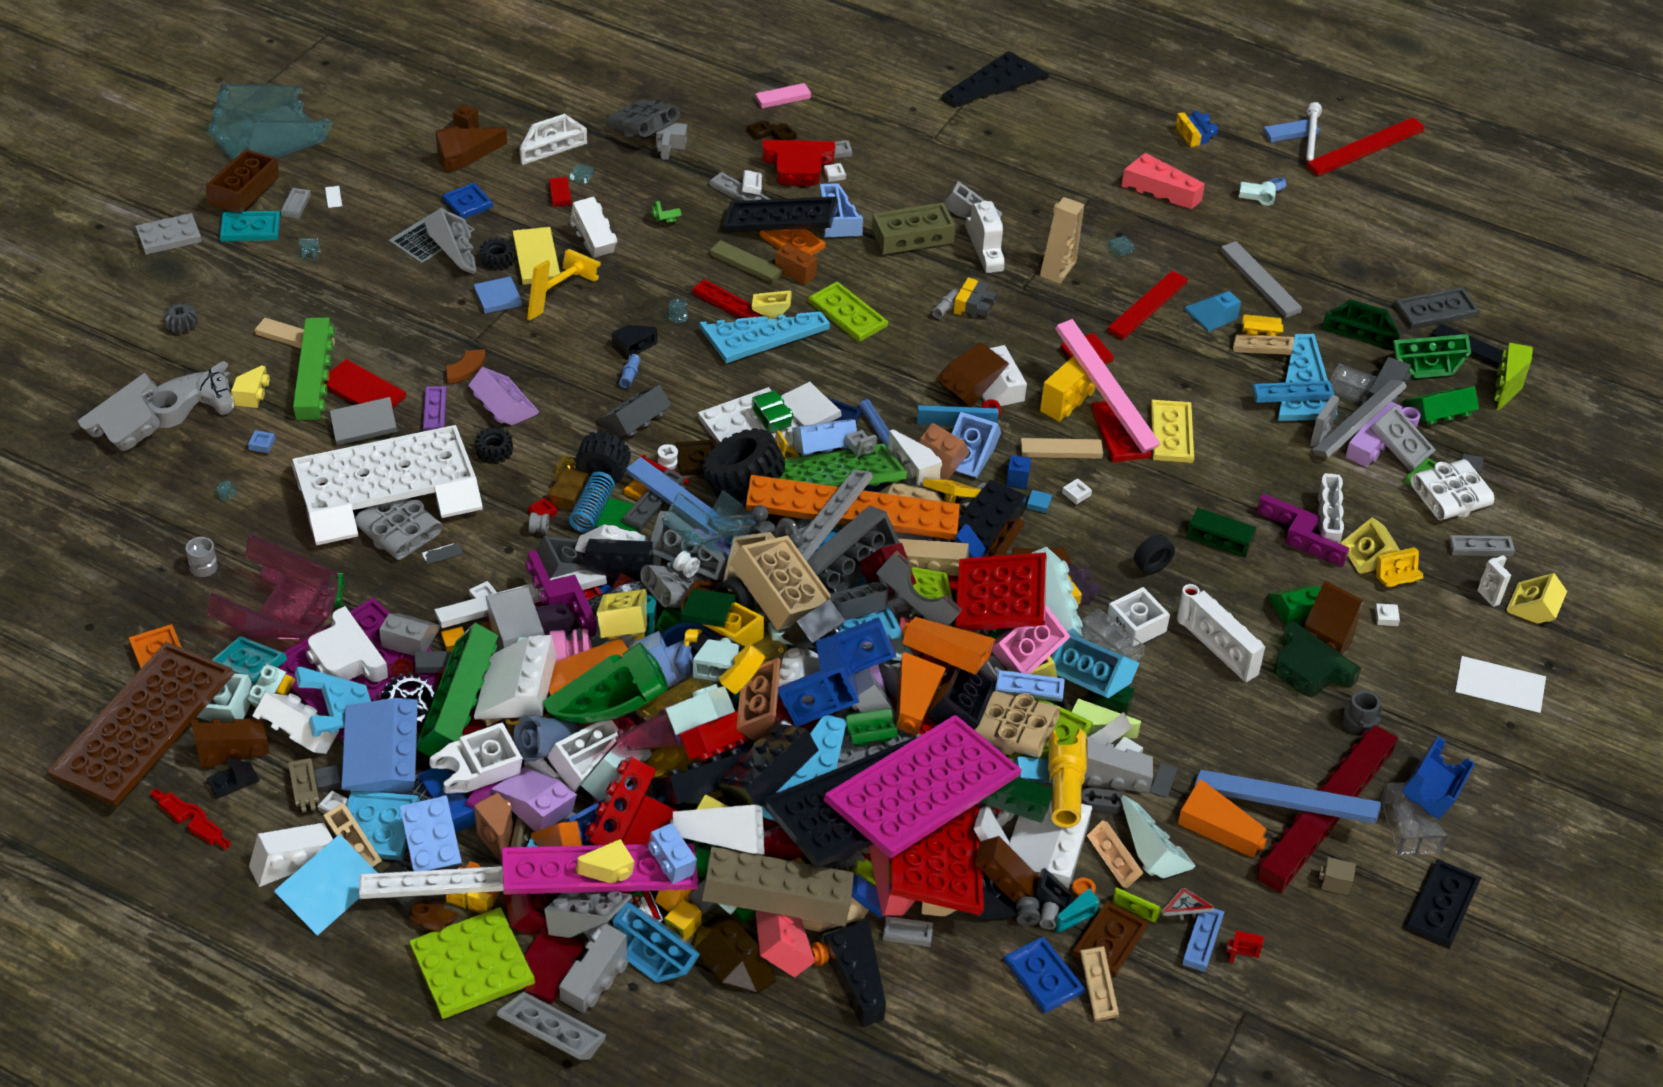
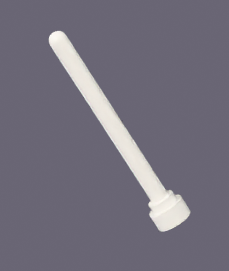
M1317 102L1310 103L1307 107V114L1310 117L1306 156L1308 161H1312L1314 158L1317 118L1321 115L1322 110L1321 105Z

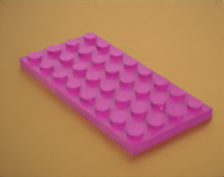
M954 715L827 792L824 801L891 859L1019 777L1022 769L957 715Z

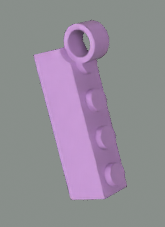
M1390 402L1366 423L1349 442L1346 458L1368 467L1372 461L1375 462L1380 451H1384L1387 447L1370 427L1395 405L1415 427L1418 426L1421 416L1420 412L1413 407L1402 409V406Z

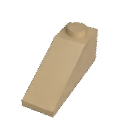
M344 802L323 815L325 823L335 838L340 834L372 867L382 862Z

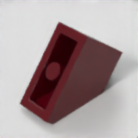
M781 826L763 831L764 855L760 856L791 861L804 855Z

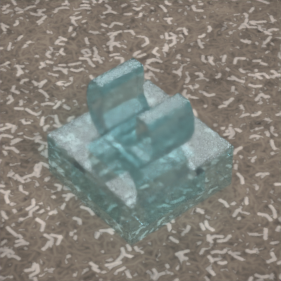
M299 239V248L303 259H306L308 252H312L313 259H317V252L321 251L319 239Z

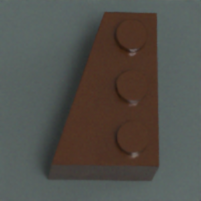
M198 719L191 720L201 769L226 764V758L243 760L270 753L262 719H234L233 722L220 723L219 719H212V723H198Z

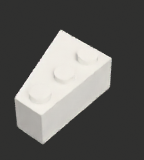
M265 692L253 714V717L258 720L261 718L271 721L273 729L278 730L280 727L290 734V739L315 753L327 754L338 732L330 734L327 731L323 732L321 736L313 737L309 726V719L311 715L319 716L316 714L317 710L309 705L302 704L301 698L291 693L289 695Z
M325 823L260 833L257 835L249 868L258 886L261 887L298 871L328 845L333 838Z

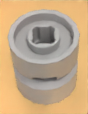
M196 537L188 541L185 549L190 572L197 577L211 576L218 567L213 541L207 537Z

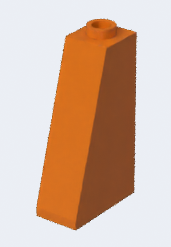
M914 617L910 623L907 622L902 630V635H904L902 644L975 675L990 658L995 643L994 638Z
M903 652L897 678L895 724L897 729L917 736L940 687L946 668Z
M1199 779L1181 809L1178 825L1251 858H1255L1258 850L1262 852L1267 843V839L1264 838L1266 828L1206 782Z

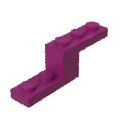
M1262 494L1256 513L1290 526L1285 544L1344 567L1350 548L1315 534L1320 516Z
M529 551L528 560L525 561L526 572L532 576L534 589L539 591L541 604H545L548 612L571 607L572 612L578 616L580 629H588L589 637L596 636L597 620L576 575L550 580L537 551Z

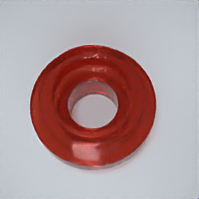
M398 658L394 661L391 671L397 678L402 673L406 677L410 672L413 674L414 666L409 659Z

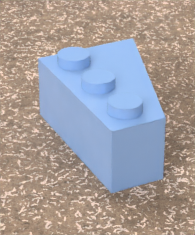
M820 184V197H837L838 199L831 228H824L825 237L862 236L863 217L857 214L855 206L850 204L848 196L839 184Z
M854 419L792 427L795 451L805 456L814 454L813 452L821 451V453L832 452L833 448L841 447V450L850 449L844 439L845 435L857 432L856 421Z

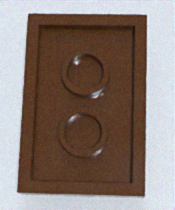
M1106 901L1073 950L1072 956L1082 961L1080 950L1104 946L1110 976L1115 978L1148 929L1149 922Z

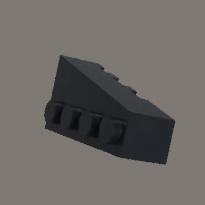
M740 747L727 751L728 755L722 757L721 754L713 755L707 758L708 761L692 762L687 764L688 767L674 768L668 770L667 774L652 778L650 783L655 800L665 805L680 804L720 790L716 782L723 776L726 770L733 767L738 762V759L749 750L741 751Z
M869 920L825 934L824 943L829 951L828 962L862 1028L885 1020L886 1000Z

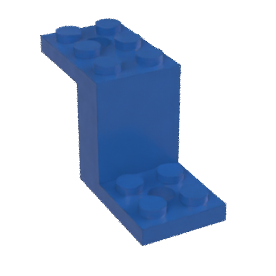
M879 617L816 641L820 671L778 687V693L795 726L798 727L860 703L855 673L896 657V652ZM864 642H871L873 644L867 649L861 647ZM805 696L814 697L811 702L802 701Z

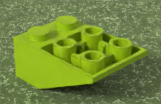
M1509 343L1507 350H1503L1501 357L1503 362L1499 364L1497 369V376L1500 377L1497 378L1495 388L1499 389L1496 390L1494 401L1497 402V410L1503 408L1523 388L1532 360L1533 347Z

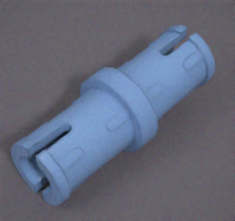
M636 354L629 355L627 364L622 368V377L619 380V384L623 388L627 389L628 386L630 388L633 379L638 374L637 368L641 359Z

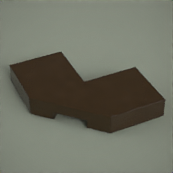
M762 120L747 126V131L756 140L773 135L777 140L797 139V133L788 124H769L770 121Z

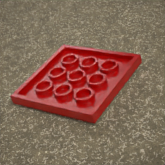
M1046 552L959 559L957 605L962 611L956 617V628L971 631L1045 626Z

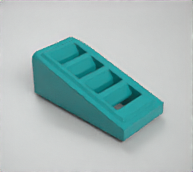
M1090 888L1057 916L1055 927L1057 933L1097 915L1099 899Z

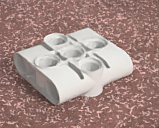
M1465 459L1449 464L1438 462L1434 468L1415 473L1411 476L1413 489L1438 520L1454 516L1464 518L1469 516L1471 511L1493 505L1494 503L1492 490Z

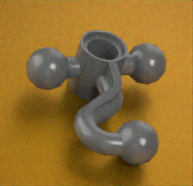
M757 505L754 507L752 517L757 521V526L751 528L748 535L771 532L775 538L783 537L786 527H788L790 530L788 536L797 548L802 546L804 537L792 519L783 518L775 527L772 522L765 521L769 514L765 506Z

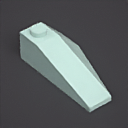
M1124 795L1122 796L1121 801L1137 855L1144 864L1142 866L1143 869L1151 876L1156 874L1161 878L1192 870L1195 864L1179 846L1176 847L1168 840L1170 836L1155 825L1154 819L1137 802Z

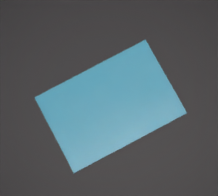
M339 834L274 892L318 936L360 898V874H374L377 872Z

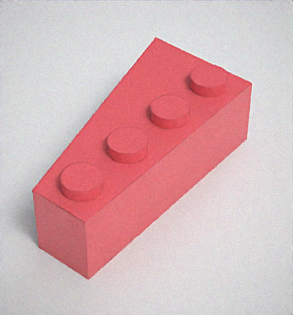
M1144 153L1124 169L1122 187L1128 188L1131 186L1136 188L1137 192L1144 193L1146 191L1154 194L1153 197L1167 198L1171 203L1193 209L1202 201L1205 183Z
M755 910L760 956L794 978L815 962L801 918Z

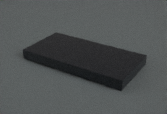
M1437 859L1405 930L1450 949L1482 877Z

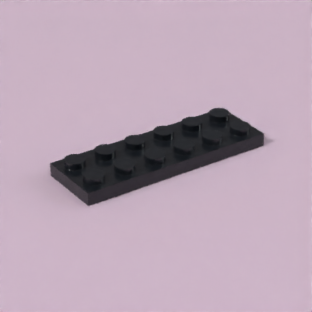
M837 197L730 201L722 227L724 232L831 228L838 199Z

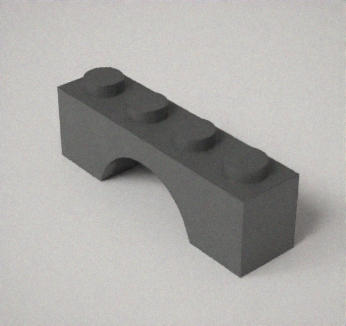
M896 551L876 572L879 576V581L887 587L890 585L895 590V595L900 600H906L911 604V609L918 616L923 615L929 621L949 626L962 609L947 595L935 599L920 595L914 589L911 582L913 565Z

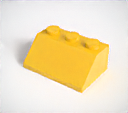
M736 602L725 627L704 625L745 647L749 643L755 645L764 638V617Z

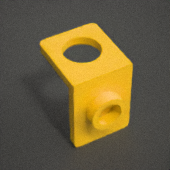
M776 431L775 440L784 458L800 457L793 446L787 447L788 442L782 433ZM785 452H790L793 456L785 457Z

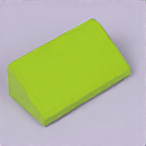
M1117 887L1115 889L1112 904L1156 923L1162 911L1160 906Z

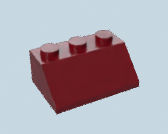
M559 893L504 894L510 928L528 935L539 933L542 927L548 929L545 908L559 896Z

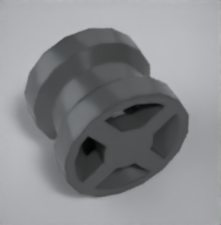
M1023 897L1016 901V910L1018 911L1016 918L1020 925L1032 926L1040 921V913L1037 911L1039 909V901L1036 898Z

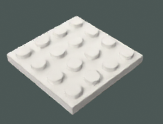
M768 387L698 412V419L713 439H716L718 444L722 442V439L728 438L736 432L740 433L742 430H751L752 428L766 430L752 409V397L770 392L771 390ZM792 419L791 427L779 430L788 442L787 447H794L792 427L799 426L794 419Z

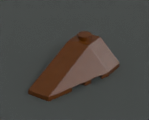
M452 126L437 130L438 161L446 173L464 168L506 145V128L485 127L483 129H475V127H468V129H461L459 126Z

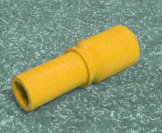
M1080 728L1074 737L1076 744L1057 745L1059 740L1056 735L1057 731L1052 730L1049 734L1048 771L1053 789L1051 819L1054 824L1064 828L1074 827L1081 821V791L1087 770V736Z

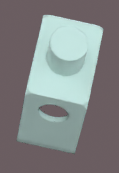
M726 637L720 641L707 640L693 659V678L720 682L719 677L735 664L733 657L739 653V645L734 644L731 639Z

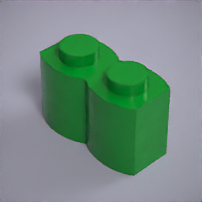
M775 390L752 397V409L757 418L761 420L766 431L773 433L791 427L793 412L790 408H787L783 397L778 395Z

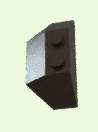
M717 915L699 926L694 948L700 954L699 959L722 985L758 994L776 982L768 961L760 956L759 945L733 917Z

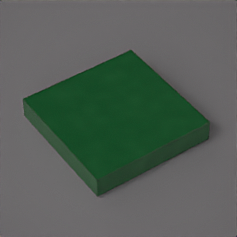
M692 588L682 610L681 621L725 627L735 604L736 595Z

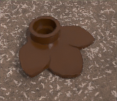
M431 900L425 904L413 906L409 917L410 921L417 925H423L424 928L440 931L445 929L446 925L453 923L458 918V913L444 909V900Z

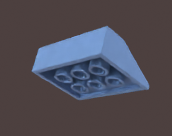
M391 698L347 705L345 707L341 790L412 793L415 783L418 700Z

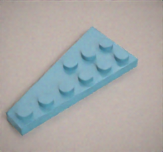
M821 312L798 313L796 317L778 315V318L768 319L767 316L740 318L735 322L725 323L724 320H718L716 324L699 322V328L724 362L729 363L830 329V323Z
M1295 334L1285 383L1328 381L1315 335ZM1329 399L1282 401L1278 421L1316 420Z

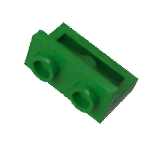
M890 708L846 715L848 737L852 744L863 746L869 744V741L888 742L892 738L898 737Z

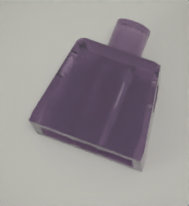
M564 603L535 607L544 635H550V631L564 630L567 637L572 633L573 626L579 625L577 614L572 613Z

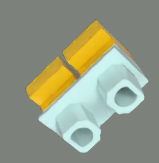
M267 664L263 667L256 685L252 687L248 701L257 708L265 692L287 695L295 679L287 675L285 671Z

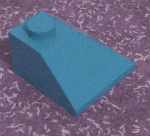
M1226 291L1188 305L1184 310L1209 332L1237 320L1241 301L1230 291Z

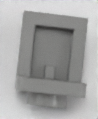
M863 430L845 435L844 441L858 457L874 452L877 437L876 435L867 436Z

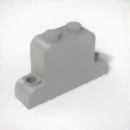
M143 373L80 418L78 423L92 437H99L105 433L108 439L121 451L133 448L142 439L151 435L160 425V420L149 405V401L157 395L158 387L146 373Z

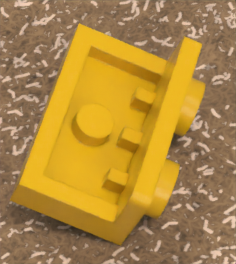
M1243 315L1241 334L1281 336L1283 332L1282 319Z
M1413 547L1377 555L1376 578L1386 587H1394L1398 584L1412 583L1423 579L1424 574L1418 570L1419 551Z

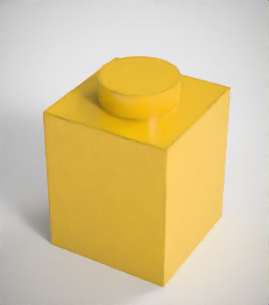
M682 899L665 917V926L687 941L701 926V911L695 904H690Z

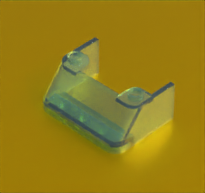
M725 491L721 492L709 515L683 494L678 493L663 520V523L684 538V542L692 547H695V545L730 544L733 542V537L748 535L749 530L757 526V521L753 519L752 512L745 511L746 507Z

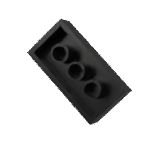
M990 479L958 520L957 534L965 524L969 525L985 546L987 552L1006 521L1018 519L1023 515L1027 495Z
M952 665L949 668L950 671L942 680L927 715L937 724H941L952 716L957 715L975 730L980 725L996 681L981 669L975 675Z
M777 723L770 727L769 732L757 740L754 746L746 754L742 755L733 767L726 770L716 783L728 804L735 806L757 805L762 807L763 799L775 794L819 749L807 728Z

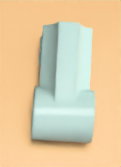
M1241 182L1239 198L1258 200L1262 205L1269 206L1275 201L1276 186L1272 182H1264L1262 184Z

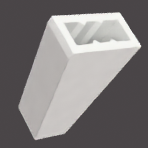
M746 805L673 812V818L670 823H673L682 838L756 855H764L763 814L761 806Z

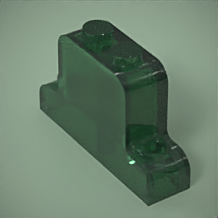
M1293 620L1285 626L1281 642L1284 648L1278 652L1274 666V673L1280 679L1286 681L1297 691L1308 697L1318 695L1330 683H1336L1342 688H1350L1357 683L1361 667Z

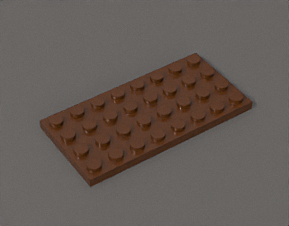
M165 642L47 770V773L53 779L117 807L191 724V720H194L232 678L234 675L232 668Z

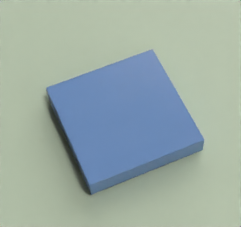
M511 276L474 284V291L485 314L522 306V300Z

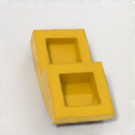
M750 643L733 657L735 664L719 677L720 683L735 695L749 682L765 659V655Z

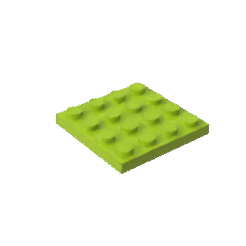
M501 907L409 941L412 952L442 1019L535 984L533 974Z

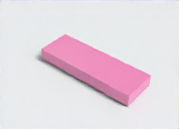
M805 83L755 93V99L762 109L811 98V92Z

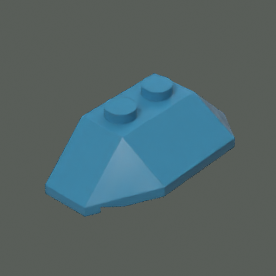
M627 902L613 919L614 928L627 935L628 962L656 983L687 975L700 955L690 943L630 902Z

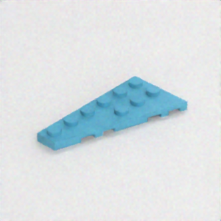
M831 715L821 718L810 733L819 751L776 793L837 769L847 720ZM762 806L763 817L776 821Z

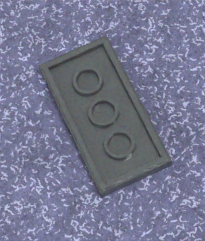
M1463 287L1398 299L1394 302L1395 308L1410 329L1477 317L1480 313V310Z

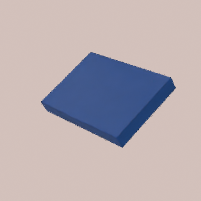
M1044 936L1004 956V963L1044 1014L1084 994L1085 988Z

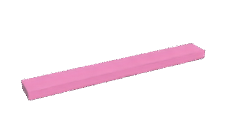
M1071 319L1058 324L1055 330L1141 452L1145 453L1157 448L1161 443L1074 320Z

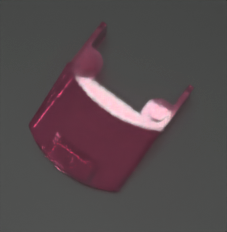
M250 534L245 557L264 565L261 570V577L265 582L276 586L259 613L215 593H212L210 596L207 613L209 617L247 633V639L301 640L316 631L330 615L338 593V573Z

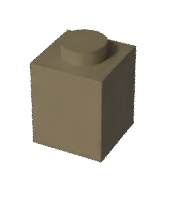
M1328 857L1326 866L1321 865L1318 879L1322 880L1321 889L1349 896L1356 864Z

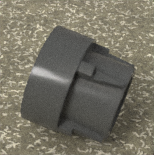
M1368 690L1355 692L1352 698H1349L1343 710L1341 721L1344 728L1354 735L1362 736L1366 730L1370 731L1374 725L1379 727L1383 711H1381L1383 705H1381L1379 697Z

